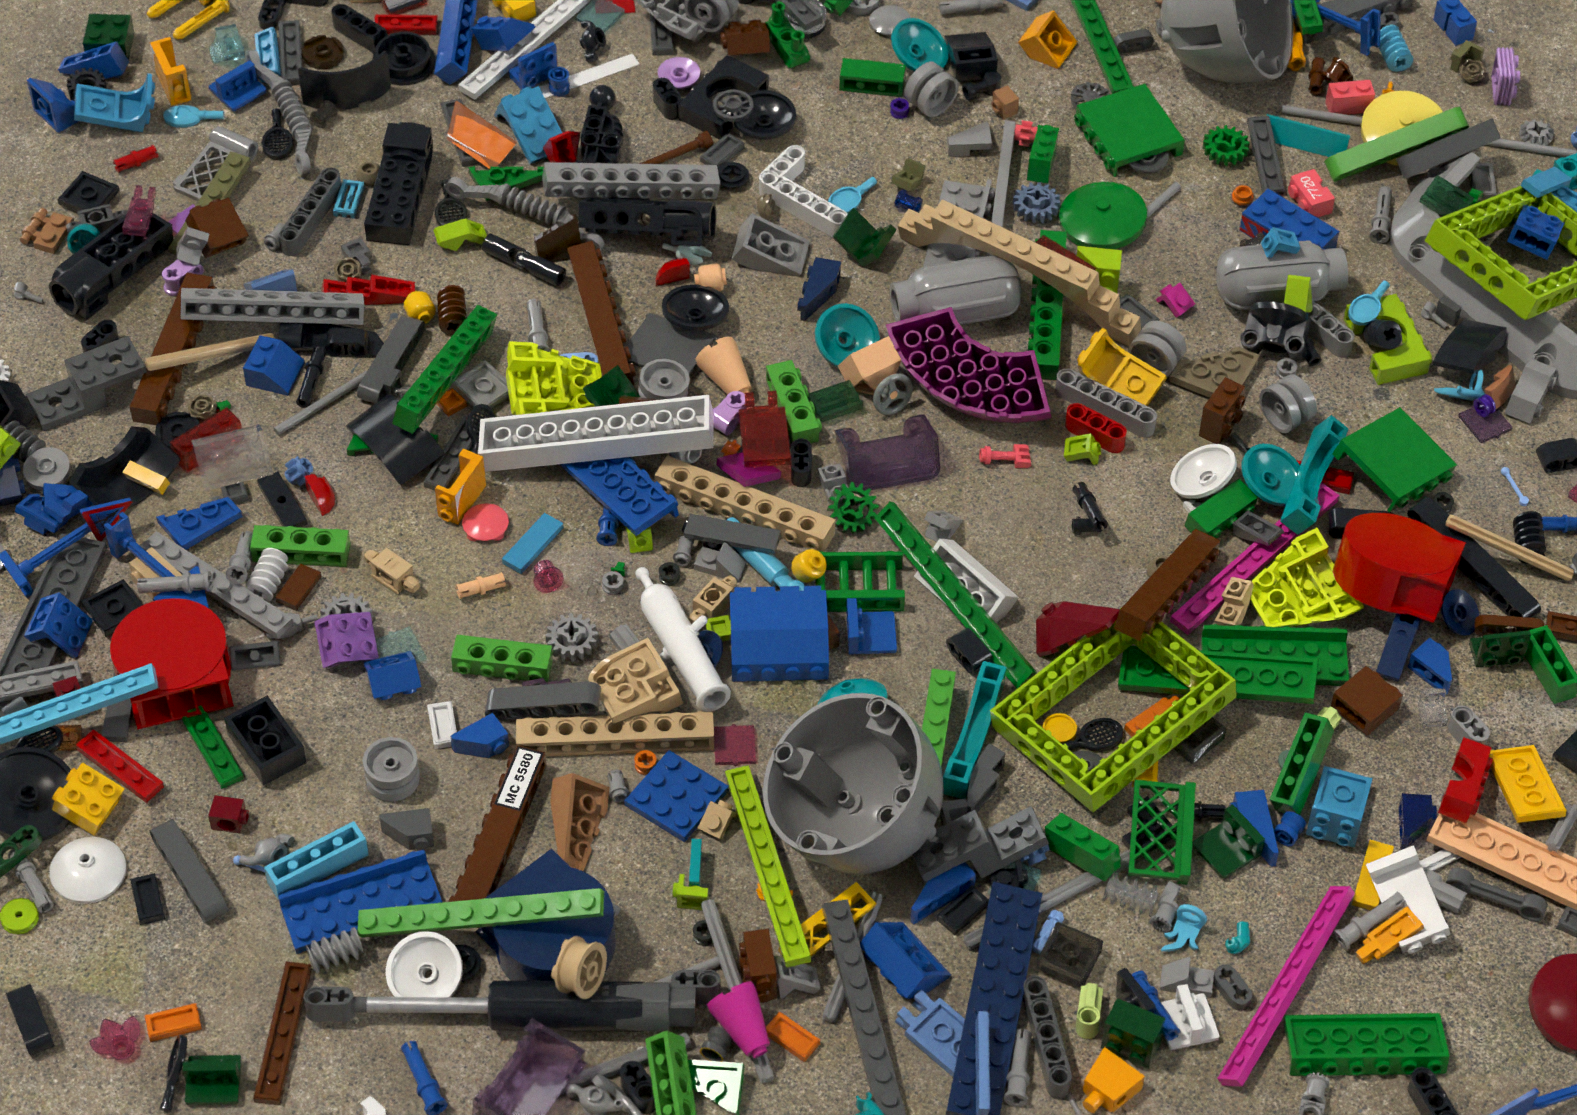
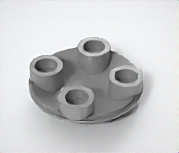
M893 5L882 6L871 13L870 28L891 39L894 27L900 21L911 17L901 7Z

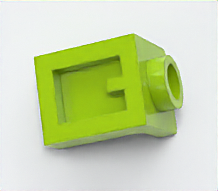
M1091 433L1065 439L1064 458L1067 462L1089 458L1093 465L1098 464L1099 455H1101V445L1099 442H1096Z
M625 526L630 553L653 550L651 527L635 536Z
M680 874L679 882H674L672 897L677 898V908L702 910V902L708 900V888L685 886V874Z

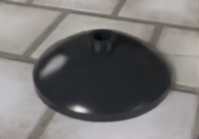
M768 90L754 91L748 93L753 100L752 113L747 119L745 118L737 123L733 121L735 127L748 137L760 140L774 139L783 136L792 129L796 122V108L792 101L783 94Z
M695 284L684 285L671 290L665 295L662 301V313L670 323L678 328L688 331H704L720 325L727 318L729 303L721 292L712 287Z

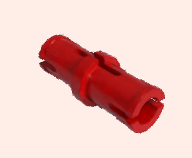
M151 145L139 151H130L129 155L114 159L113 164L116 165L114 167L117 173L134 166L140 167L141 163L158 158V153H155L157 150L154 145Z

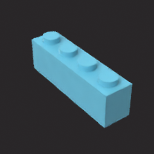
M353 821L265 866L267 883L277 899L279 895L284 894L288 890H297L309 886L311 883L318 882L368 856L367 841Z

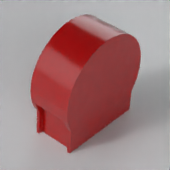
M1366 513L1352 518L1346 524L1333 566V576L1346 593L1366 605L1392 613L1410 614L1434 623L1443 604V597L1449 591L1454 581L1466 543L1442 535L1428 525L1408 517L1389 513Z
M170 598L156 600L130 612L116 627L110 644V654L115 676L151 663L156 669L159 688L130 698L137 730L180 720L183 716L188 718L201 715V711L198 709L200 705L207 713L234 707L228 685L232 668L225 629L221 620L212 610L200 603L187 599ZM193 708H196V711L194 712H186Z

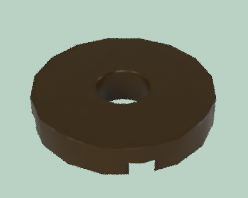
M318 35L304 43L301 53L304 63L309 67L325 70L335 67L342 61L344 48L341 41L336 37L331 36L329 38L326 35ZM322 50L327 51V52H325V53H318L319 51H322Z

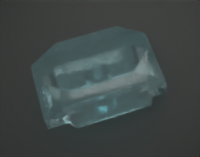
M236 24L215 28V39L209 47L213 64L245 58V51Z

